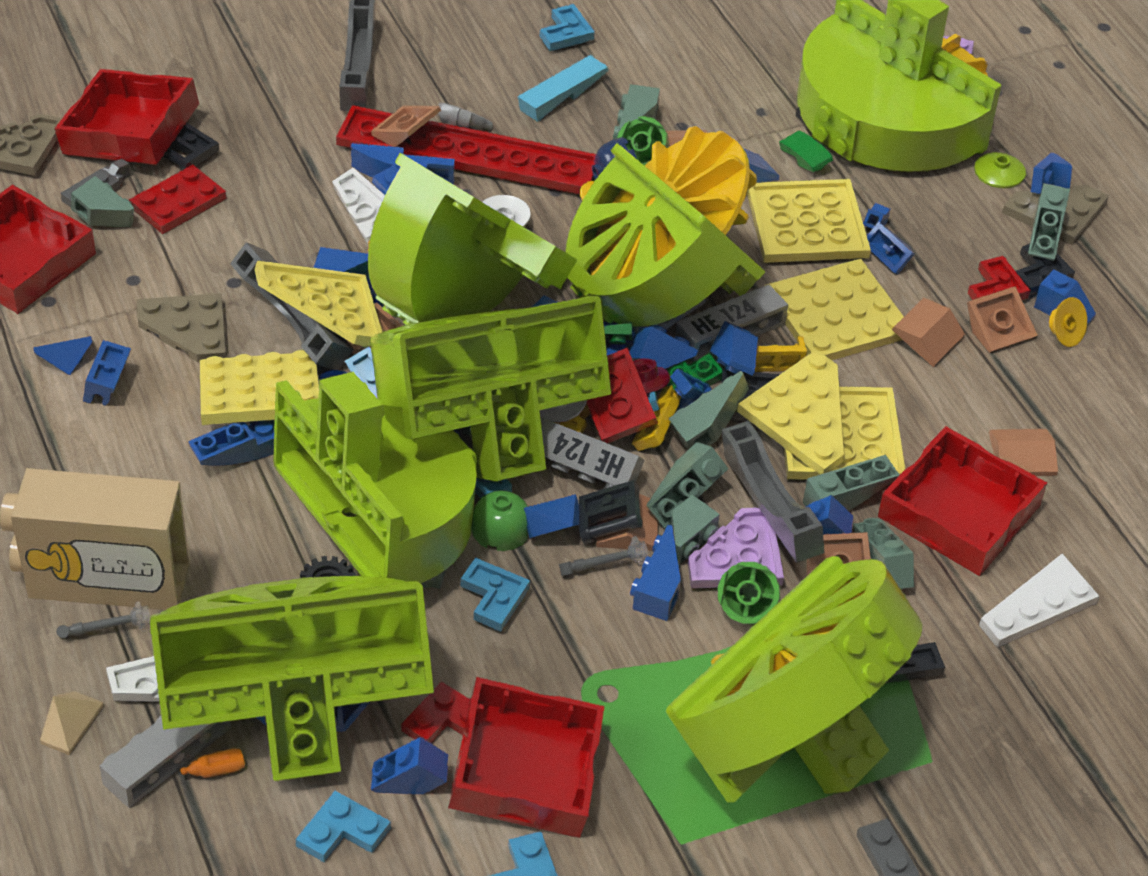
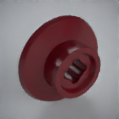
M642 358L633 361L646 393L657 391L669 383L670 374L666 369L657 367L655 360Z

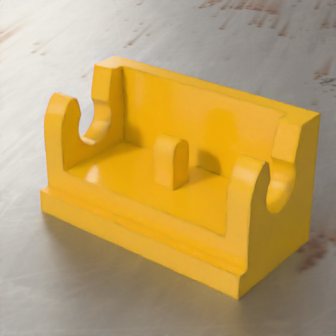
M797 336L798 344L757 346L755 372L786 371L805 358L807 349L804 337Z

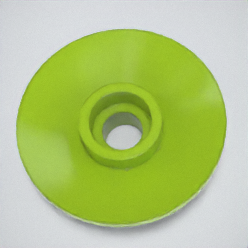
M993 152L984 154L976 160L974 166L976 176L983 183L995 188L1016 187L1024 181L1026 169L1022 162L1005 153Z

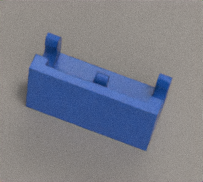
M105 340L102 341L85 381L83 402L91 403L94 395L99 394L103 397L102 404L104 406L109 403L111 394L115 391L130 355L131 348Z

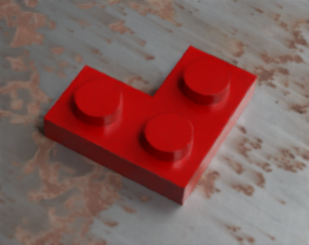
M999 256L980 261L978 270L986 281L969 285L967 293L974 300L1015 286L1021 300L1028 299L1030 290L1006 258Z
M441 681L434 688V693H430L401 723V731L414 740L421 737L429 743H432L447 726L463 735L470 699Z

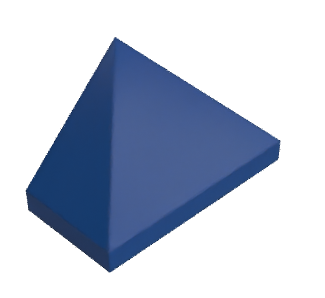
M880 222L867 235L871 252L897 275L915 255L907 243Z
M92 337L33 347L34 354L70 375L91 345Z
M576 494L523 508L527 518V530L530 538L579 525V503Z

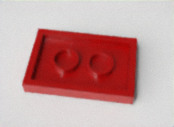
M191 165L130 198L129 202L138 215L161 234H164L224 201L227 197L226 191L196 166Z
M628 347L607 356L611 394L587 400V405L601 441L607 444L658 424Z

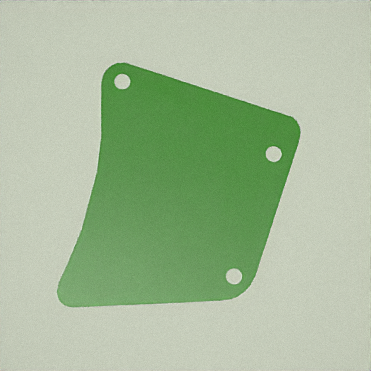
M731 647L677 661L604 670L587 678L581 689L582 701L605 706L601 729L680 845L838 794H825L796 749L792 748L786 751L735 802L727 803L667 715L666 709L669 704L712 665L711 660L716 655L724 654ZM909 680L885 683L870 698L859 704L889 751L853 788L896 775L900 771H908L933 762ZM604 685H611L618 690V698L613 702L601 701L597 696L598 689Z

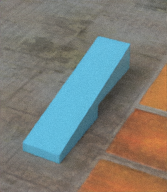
M589 55L519 95L520 111L539 122L567 97L573 100L608 72V66Z

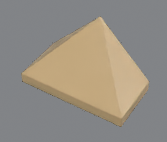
M76 691L53 696L40 743L70 755L104 707V703Z

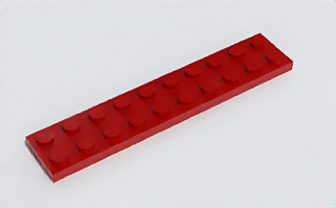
M352 105L336 136V145L351 148L352 143L391 146L372 136L371 130L393 113ZM434 121L425 123L397 146L404 148V155L455 159V169L575 194H580L581 187L594 179L592 173V166L596 156L594 153Z

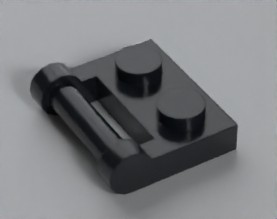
M186 122L171 145L188 156L183 157L171 148H168L163 156L178 165L182 171L191 165L197 166L219 151V143Z
M635 480L579 496V532L584 544L594 542L595 538L628 528L632 530L642 528L639 486ZM627 513V516L592 527L593 523L600 522Z

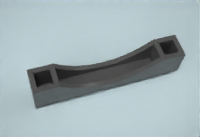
M375 0L349 1L346 56L339 85L340 111H349L352 105L364 108L367 106L376 20Z
M246 242L230 263L232 267L247 283L265 296L288 319L299 335L301 347L316 364L338 372L345 360L354 351L352 346L340 335L258 286L255 274L256 262H278L267 250Z
M746 421L722 429L725 458L795 562L797 563L825 553L822 524L810 507L798 504L785 489L770 462L761 437L751 423Z

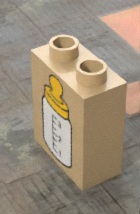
M26 468L19 493H6L4 495L0 511L1 528L3 531H11L15 534L10 546V569L14 572H23L28 598L166 610L180 604L190 565L180 481Z

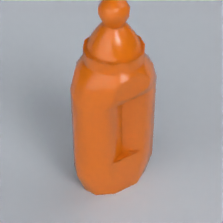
M232 748L204 754L197 760H194L187 768L182 767L180 772L182 775L189 773L196 777L210 778L240 771L245 768V762L241 749Z

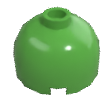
M640 116L638 117L639 119L626 122L620 129L617 138H625L629 142L625 144L627 149H633L637 160L646 165L652 160L653 143L659 141L668 148L670 147L669 136L661 123L654 118Z
M503 490L493 491L483 496L473 510L471 531L474 539L483 547L487 548V544L497 547V551L513 550L523 545L528 539L527 518L523 509L528 507L526 502L519 495Z
M740 562L731 566L722 575L718 584V601L731 619L742 624H755L779 603L780 584L776 575L767 566L758 562Z

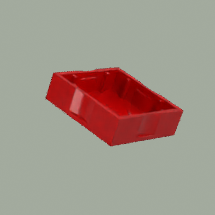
M100 69L84 89L81 98L70 107L54 128L62 154L110 160L123 159L128 162L157 165L200 104L194 79Z
M12 184L0 193V304L19 314L96 254L91 228L64 213L49 208L38 198Z
M945 426L925 447L920 458L913 465L906 468L884 491L878 518L974 574L981 576L1041 506L1047 482L1012 462L994 456L981 445Z
M476 677L469 700L448 808L580 838L589 814L594 780L593 758L599 745L605 706L563 696L542 695L523 687Z

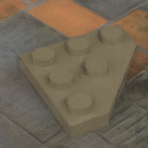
M38 114L31 116V121L20 125L13 122L0 126V169L35 176L58 140L54 128L62 118Z
M1087 185L1070 186L1059 239L1073 245L1107 204L1109 195ZM1031 190L1016 191L1004 204L1002 213L1033 227L1040 194L1033 193Z
M222 293L137 299L138 326L146 332L151 330L159 335V340L176 350L181 348L189 353V358L196 362L212 356L226 358Z

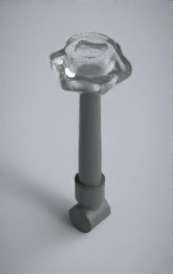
M634 536L628 549L625 551L561 563L559 568L561 576L572 574L574 571H584L586 568L625 558H630L638 566H643V561L648 556V550L645 541L639 542L637 536Z
M139 601L135 603L130 615L87 623L79 622L72 624V626L60 625L56 633L61 639H67L71 635H84L86 632L131 622L135 627L146 631V625L150 624L148 605L142 606Z

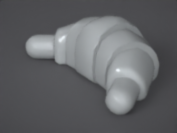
M447 103L438 104L441 109L438 115L444 124L480 130L481 128L491 130L493 128V123L480 115Z

